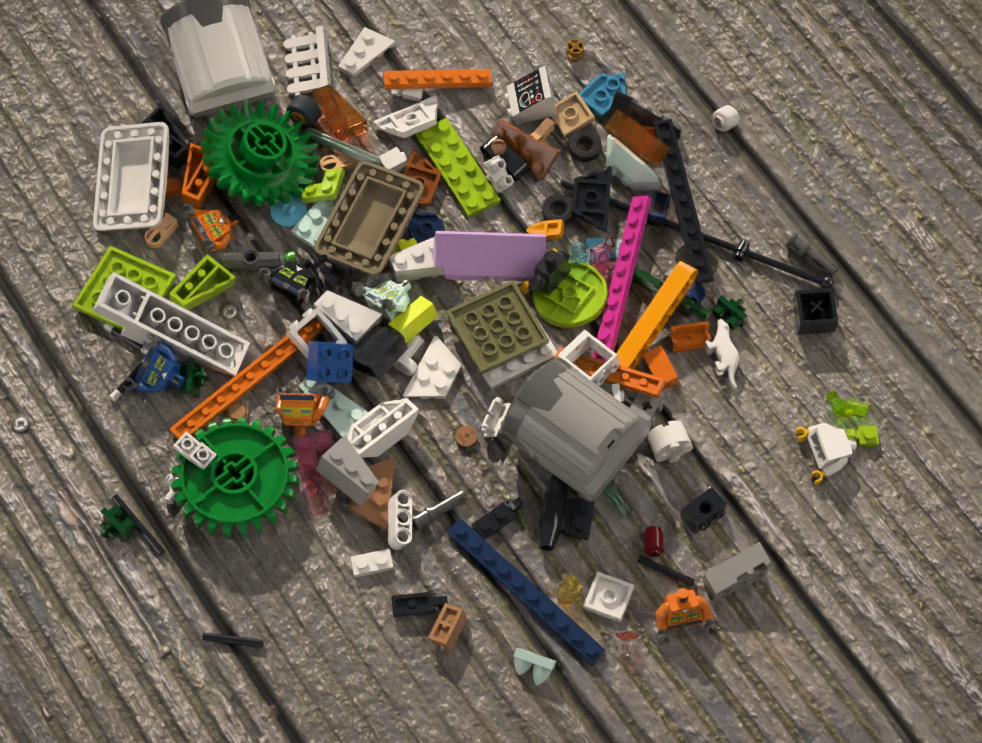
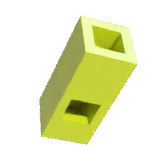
M420 296L407 307L405 312H401L388 325L392 332L401 333L405 338V343H408L436 319L438 314L433 303Z

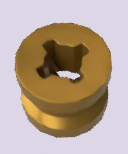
M571 39L568 41L567 58L575 62L583 58L584 43L581 40Z

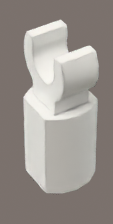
M391 89V95L403 96L404 99L420 102L423 97V89Z

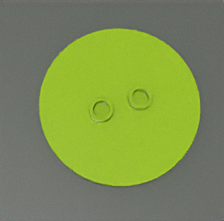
M569 260L571 272L550 296L541 290L532 292L533 304L537 313L548 323L563 328L580 327L595 320L604 310L608 297L606 281L596 268L581 261Z

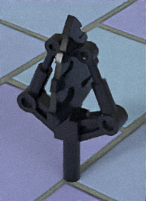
M309 251L308 253L314 261L310 265V270L313 271L316 277V284L320 293L319 298L326 290L317 272L318 268L332 286L337 287L330 292L360 304L350 293L357 269L355 267H348L338 261L335 262L329 259L326 254L321 255L319 259L313 252ZM324 262H329L335 265L334 267L346 272L343 283H341L342 279Z

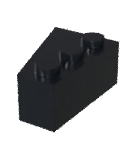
M160 105L140 124L163 122L168 126V162L179 170L188 160L189 148L179 131L176 130L171 119L165 113L162 105Z

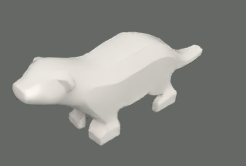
M719 319L717 322V334L712 343L708 340L705 341L704 349L707 355L714 352L718 360L715 362L716 367L714 368L716 375L722 376L728 371L730 384L736 389L737 385L734 375L739 364V355L735 346L730 341L729 325L722 319Z

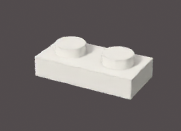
M390 549L350 557L354 578L394 570Z

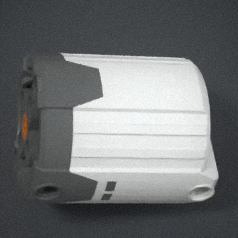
M182 0L165 10L162 16H160L162 28L168 41L190 116L199 118L217 113L219 109L227 110L233 102L238 107L242 106L245 100L253 103L271 98L274 93H277L275 81L269 69L249 0Z

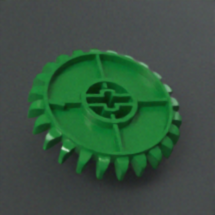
M245 100L239 114L233 102L230 105L228 116L222 109H219L217 121L211 117L208 123L209 130L205 129L202 135L204 140L201 144V152L204 154L202 161L203 165L210 167L208 170L209 177L217 178L216 186L219 189H228V196L235 197L237 195L241 197V202L245 204L249 200L254 201V204L258 207H261L263 202H267L269 206L275 207L278 200L287 204L291 201L292 197L298 198L303 194V189L312 184L313 180L311 179L316 176L318 169L312 167L317 165L320 156H311L316 151L318 144L305 145L309 141L312 131L310 130L299 135L298 132L303 124V120L300 119L290 126L288 124L291 117L290 110L280 119L277 118L278 104L276 103L272 106L269 113L265 114L263 100L258 102L255 112H251L249 101Z
M240 417L237 423H232L230 418H224L223 425L217 426L215 422H211L208 424L209 430L206 432L198 429L195 432L196 440L200 443L203 442L217 456L203 470L180 453H177L176 461L182 465L174 466L171 473L173 477L180 478L172 482L171 488L173 492L181 491L175 497L177 506L188 502L183 509L184 518L188 519L196 512L197 514L194 519L196 529H200L205 521L208 520L210 536H214L219 525H223L226 539H230L233 526H238L243 539L247 538V524L252 523L254 529L259 534L263 533L261 519L264 517L275 526L277 521L273 510L277 509L286 515L288 513L287 505L282 498L292 501L296 500L295 492L288 485L300 486L299 478L289 473L300 471L299 464L294 460H287L295 457V451L291 447L282 448L287 444V439L283 435L274 438L276 434L275 428L269 426L263 430L259 420L253 421L251 425L247 424L245 417Z

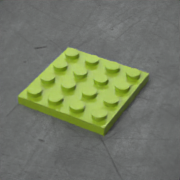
M110 246L72 306L75 310L123 330L124 327L92 311L107 278L115 272L164 298L174 283L176 274Z

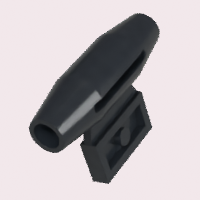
M552 474L544 494L539 521V548L544 551L555 550L562 530L568 536L588 540L595 506L594 501L589 502L582 498L576 497L567 500V484L554 474Z

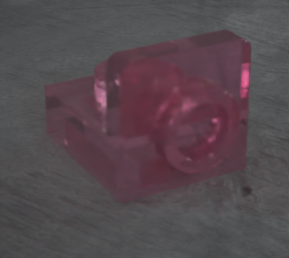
M605 242L590 248V265L596 268L602 275L615 269V265L609 261V245Z

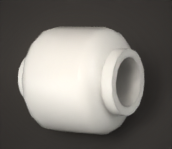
M729 105L716 110L712 117L713 126L722 132L734 128L739 123L737 110Z

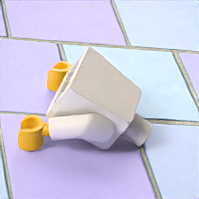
M826 423L808 427L807 430L803 427H799L796 430V435L804 434L797 437L798 442H804L808 437L818 467L823 469L821 472L816 470L811 474V478L815 475L820 477V479L814 481L816 485L822 482L824 476L829 477L840 471L848 462L852 451H855L857 447L854 439H847L843 429H836Z

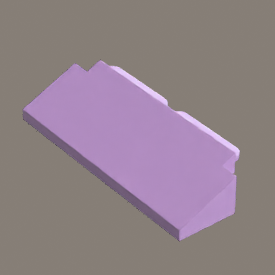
M436 231L432 260L435 267H442L446 279L484 280L487 276L495 281H530L532 278H535V267L546 253V235Z

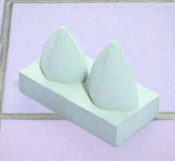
M516 648L514 653V664L518 675L527 672L532 663L534 664L533 678L536 686L542 684L549 677L557 662L521 648Z

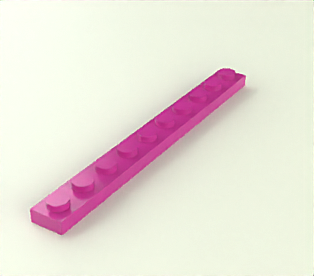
M648 195L632 197L597 339L613 352L652 201ZM593 352V358L607 362V360L604 359L597 352Z

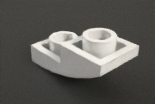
M187 431L173 445L177 452L203 470L217 456L203 442H198Z

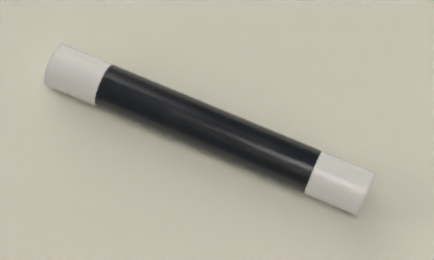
M107 322L104 324V329L147 355L150 348H146L144 345L121 335L122 330Z
M144 359L127 377L135 380ZM124 380L109 396L110 399L115 402L126 390L123 385L130 386L132 382Z

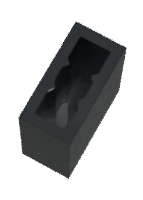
M375 325L355 346L352 367L359 372L380 380L408 349L404 336L399 332L390 331L387 327Z

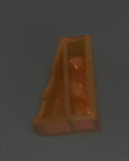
M330 84L312 90L313 99L322 111L321 118L331 137L344 141L368 132L367 120Z

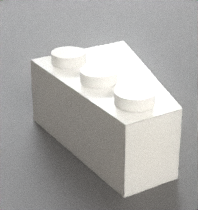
M435 237L391 255L388 260L389 268L396 282L419 280L421 277L430 276L437 278L439 275H444L442 267H435L432 260Z

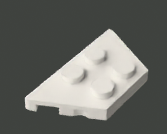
M432 96L373 121L374 127L402 138L429 129L437 124V96Z
M434 336L403 394V399L407 398L409 400V398L421 397V399H445L462 365L437 336Z

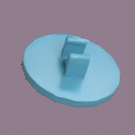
M292 197L291 201L287 204L278 200L277 205L271 207L270 213L276 224L290 228L294 227L305 216L307 207L300 197Z

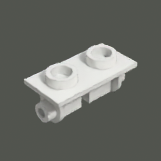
M499 397L492 400L488 412L493 416L487 414L481 425V432L484 433V438L498 437L501 422L504 420L511 403L503 404V400Z

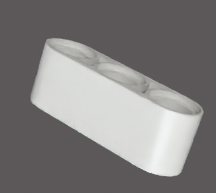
M406 490L398 491L388 502V544L394 550L402 549L412 539V496Z

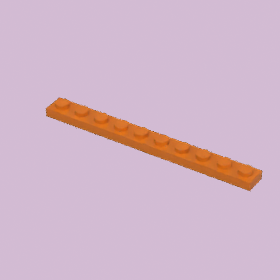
M315 316L297 333L308 345L309 341H313L327 329ZM286 335L169 428L170 432L177 439L186 431L191 436H194L198 429L202 430L300 350Z

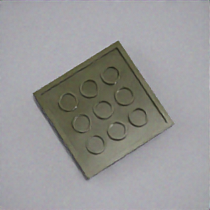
M514 280L446 310L447 317L481 375L549 343L547 335Z

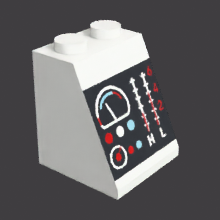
M545 66L506 86L508 93L505 94L507 105L510 104L508 114L510 120H514L515 125L558 115L552 85Z

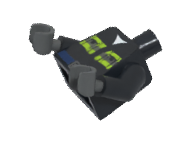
M303 258L299 264L288 261L286 264L270 270L261 268L257 276L258 278L264 277L263 282L265 283L270 279L272 290L300 305L303 304L304 300L305 303H308L309 298L315 294V280L313 279L312 271L309 270L312 262L307 258Z

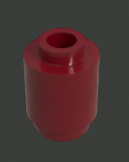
M658 526L647 527L643 533L644 552L650 557H658L664 552L663 532Z

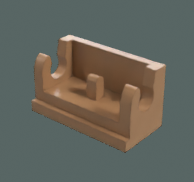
M447 603L444 604L428 637L436 648L440 645L446 652L451 653L468 619L464 610Z

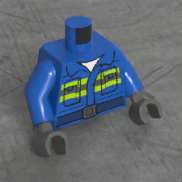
M147 335V338L151 339L152 342L147 343L143 341L144 346L150 349L135 378L138 381L134 382L132 378L127 377L125 380L131 381L132 384L131 386L123 385L126 390L135 388V390L146 393L162 392L164 389H170L172 384L180 388L185 378L178 374L181 364L177 362L173 349L160 341L156 342L153 335Z

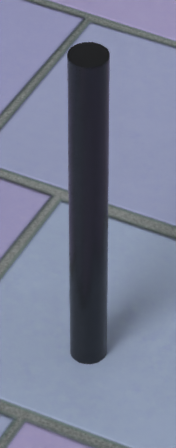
M114 495L112 501L123 511L127 518L131 519L135 524V528L159 556L163 555L165 549L119 495Z

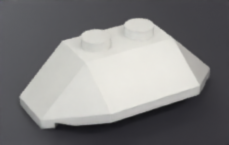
M407 398L380 403L351 425L348 440L361 458L378 457L409 433L419 413V409Z

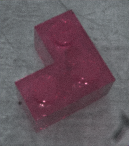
M331 429L292 437L297 463L299 464L301 482L321 478L320 473L316 471L317 460H320L322 455L334 445Z

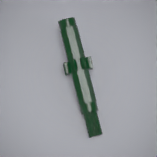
M635 267L632 280L652 292L654 299L666 278L659 280L642 269ZM686 295L677 306V308L693 314L703 321H708L711 315L710 311L698 305L697 302Z

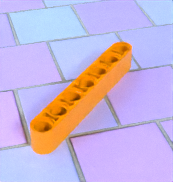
M682 261L675 266L616 354L618 355L620 366L633 370L643 358L642 354L647 352L698 275L697 269Z

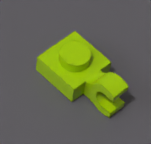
M858 426L857 431L846 429L847 439L858 441V447H878L877 426Z

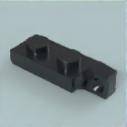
M517 497L511 502L508 500L502 502L472 523L473 529L484 540H487L515 520V517L518 515L517 511L523 507V501Z
M431 592L391 596L393 618L432 614L438 612V609L443 608L445 603L448 604L447 596L437 597V593Z

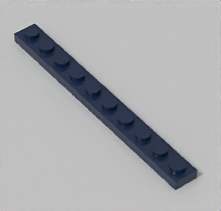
M460 518L447 530L448 536L589 665L592 666L605 653L606 650L464 520Z

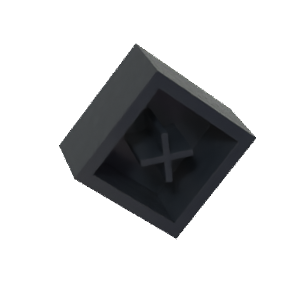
M833 288L795 290L792 302L797 335L835 332L838 325V316Z

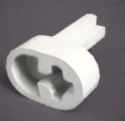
M421 336L413 337L407 344L408 349L393 364L397 370L408 376H411L418 368L411 357L424 342Z

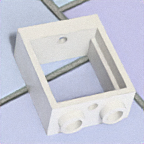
M318 307L314 310L308 309L302 315L304 318L300 322L297 320L288 327L290 331L286 333L307 360L309 346L298 335L297 331L315 316L334 337L335 343H347L345 338Z
M586 330L558 354L559 358L567 361L574 369L598 386L602 385L605 379L611 373H614L620 365L618 355ZM589 347L607 360L591 377L573 364Z

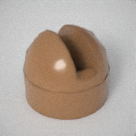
M495 139L492 142L491 150L495 155H502L506 151V144L502 139Z

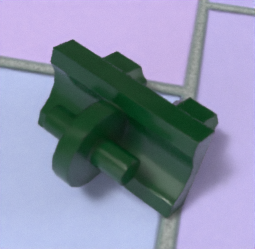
M722 295L718 298L717 305L712 313L718 319H721L724 315L728 316L729 319L726 323L731 330L736 329L738 326L742 328L746 324L745 320L748 316L744 313L746 309L742 306L744 303L743 299L740 298L735 301L731 298L727 300Z
M193 358L187 359V364L181 366L179 370L180 375L187 378V381L178 390L183 395H192L194 398H199L200 387L204 386V382L210 380V374L205 372L204 367L194 363Z
M117 505L108 510L104 507L100 512L103 514V519L108 525L105 522L100 524L102 528L100 535L103 538L110 536L114 539L117 536L114 533L115 531L127 542L130 539L129 534L135 529V524L130 518H126L122 523L117 521L124 515Z

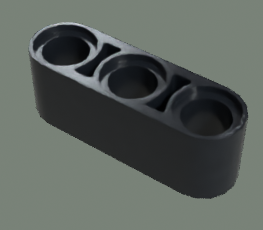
M495 135L480 146L482 154L488 160L497 156L491 150L492 142L495 139H500ZM506 145L505 153L499 156L506 163L505 169L508 175H511L514 182H516L529 171V167L520 156Z

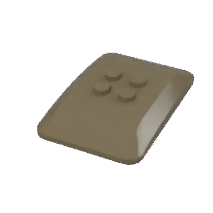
M368 161L360 162L356 166L315 243L316 253L320 256L326 254L333 261H338L349 267H355L357 270L369 275L380 274L394 252L424 192L422 182Z

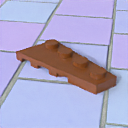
M498 120L490 134L502 139L508 147L527 163L529 171L539 180L545 179L561 152L557 148L553 149L548 146L549 144L543 141L540 142L534 136L525 134L521 129L504 120Z

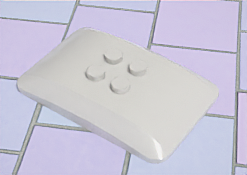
M154 122L105 128L101 133L93 226L97 230L113 231L156 227L162 221L169 157V128L165 123Z

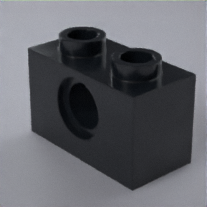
M711 486L681 510L680 517L696 534L700 530L705 531L714 519L719 520L726 513L727 503ZM706 509L709 511V514H703L700 510Z

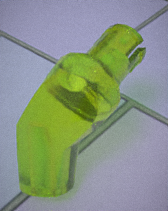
M830 391L826 395L827 401L832 405V413L840 418L853 416L866 418L870 412V404L858 399L847 398L841 400L836 391Z

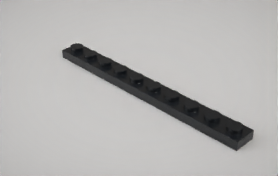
M672 119L655 121L653 127L689 264L698 270L694 283L698 285L713 282L712 268Z

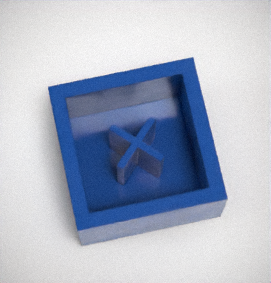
M309 341L307 380L351 383L354 345Z

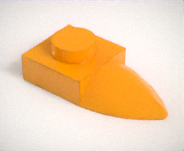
M562 219L538 222L527 228L526 232L529 234H545L546 240L562 239L564 222Z

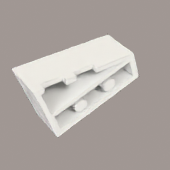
M328 290L314 303L315 309L318 307L334 327L355 346L375 325L382 321L381 313Z

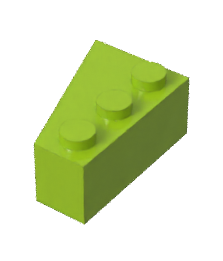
M207 254L169 293V301L189 311L236 285V277Z

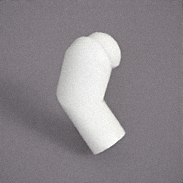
M172 474L167 475L165 479L170 491L164 499L170 504H173L175 497L181 492L172 491L171 484L175 479H178V477H173Z

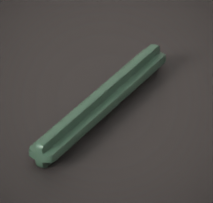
M309 127L304 131H312L311 140L360 161H368L376 165L381 163L379 156Z

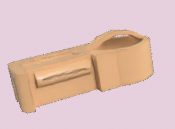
M547 117L531 135L540 142L544 141L554 131L555 122Z
M336 154L328 155L320 161L321 171L325 174L326 170H330L323 167L329 163L336 164L333 169L343 168L344 171L351 170L358 165V159L346 154L338 156Z
M164 213L165 217L162 218L160 224L146 231L144 236L146 245L152 249L160 248L179 226L176 218L168 213ZM156 234L161 236L158 242L151 243Z

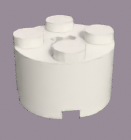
M681 421L668 422L669 425L665 427L662 424L658 425L647 435L657 462L667 460L670 463L676 462L680 459L681 455L693 449L687 431Z

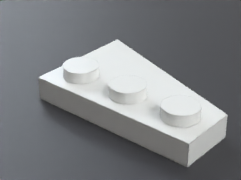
M364 27L339 64L338 70L355 77L367 68L370 62L377 57L380 58L388 48L394 47L396 42Z

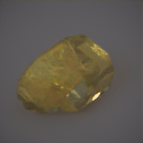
M574 575L566 576L560 582L557 589V598L563 604L572 605L583 592L581 582Z

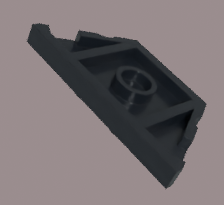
M612 166L606 167V170L600 172L594 171L586 176L574 178L571 215L603 232H607Z

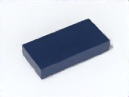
M654 190L647 220L665 224L671 194Z

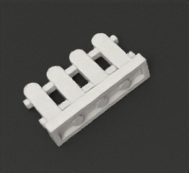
M323 26L316 27V34L309 32L307 36L297 38L293 35L291 39L285 40L283 43L285 49L292 51L291 54L285 56L286 64L289 66L293 65L292 69L286 71L288 80H294V83L287 87L289 95L296 96L310 92L319 94L321 90H323L325 96L332 95L327 35ZM310 47V50L297 52V49ZM311 62V65L298 67V64ZM312 77V80L300 82L299 80Z

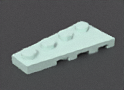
M307 377L299 385L302 393L321 394V396H324L322 393L323 387H327V393H330L333 388L326 382L307 380ZM333 388L335 397L330 400L322 416L341 437L345 435L348 438L351 425L368 412Z

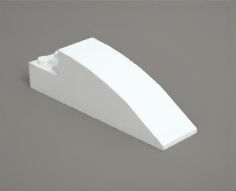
M115 272L107 278L92 310L124 327L121 335L142 345H144L143 341L151 343L152 340L147 338V335L151 334L156 342L160 341L170 346L177 359L187 362V359L193 358L194 363L201 367L236 376L250 342Z

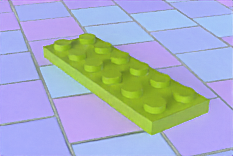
M447 118L437 122L436 125L429 129L415 133V137L433 165L442 172V179L468 219L500 204L499 196Z

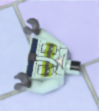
M387 280L374 288L363 287L364 285L360 282L352 284L351 291L355 292L357 296L363 295L368 308L381 313L382 317L389 321H392L401 312H405L410 303L407 291L411 289V285L407 280H403L399 284Z

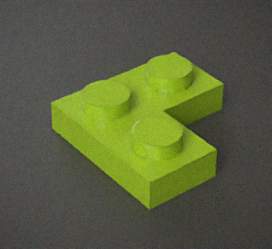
M343 168L326 170L322 183L308 185L301 197L303 203L337 199L345 176Z

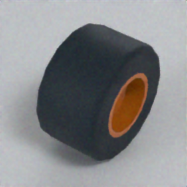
M296 95L286 108V112L288 110L291 111L290 119L292 122L295 123L302 119L303 124L301 127L305 129L308 127L313 128L322 116L319 105L304 95Z

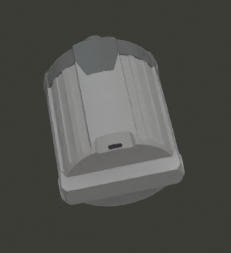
M553 358L540 369H535L524 380L516 392V398L507 411L504 420L501 422L499 435L505 441L516 446L577 491L585 500L591 502L599 497L649 434L651 423L578 372L564 359Z

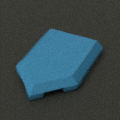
M617 73V75L599 74L579 92V95L590 111L597 117L603 118L609 112L616 91L626 95L625 73Z

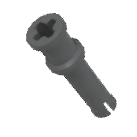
M796 233L791 236L785 245L787 248L790 247L797 252L799 257H805L831 278L839 269L813 250L810 243H805L798 238Z
M461 489L432 507H424L423 511L412 515V525L417 531H420L421 527L430 522L434 523L438 516L467 501L466 494Z

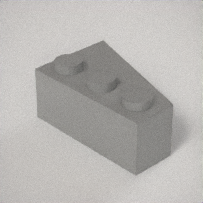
M345 435L322 455L316 467L317 472L360 506L373 495L379 483Z
M758 542L722 564L707 569L702 581L715 601L766 577L771 561L761 543Z

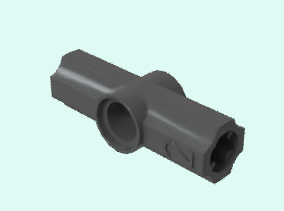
M248 249L244 253H223V267L226 270H246L250 273L256 272L261 268L273 269L280 266V252H257L254 249Z

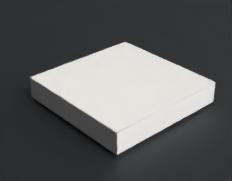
M597 571L583 609L621 623L635 585Z

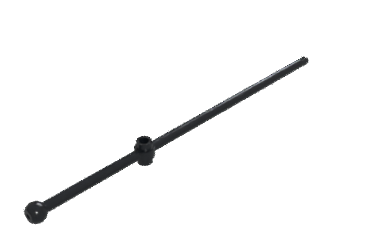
M561 180L560 185L573 191L574 183ZM610 197L609 205L629 212V204ZM666 219L665 224L659 223L681 232L677 222ZM702 232L704 241L732 251L734 253L733 258L738 262H742L748 257L819 284L822 289L833 287V278L828 276L821 278L750 251V244L747 241L741 240L735 245Z

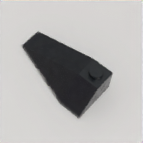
M616 91L607 116L606 128L612 132L636 135L637 126L653 127L655 121L667 120L668 118L664 116L658 117L652 112L653 109L649 107L645 109L637 104L638 100ZM672 121L676 138L679 140L682 127Z

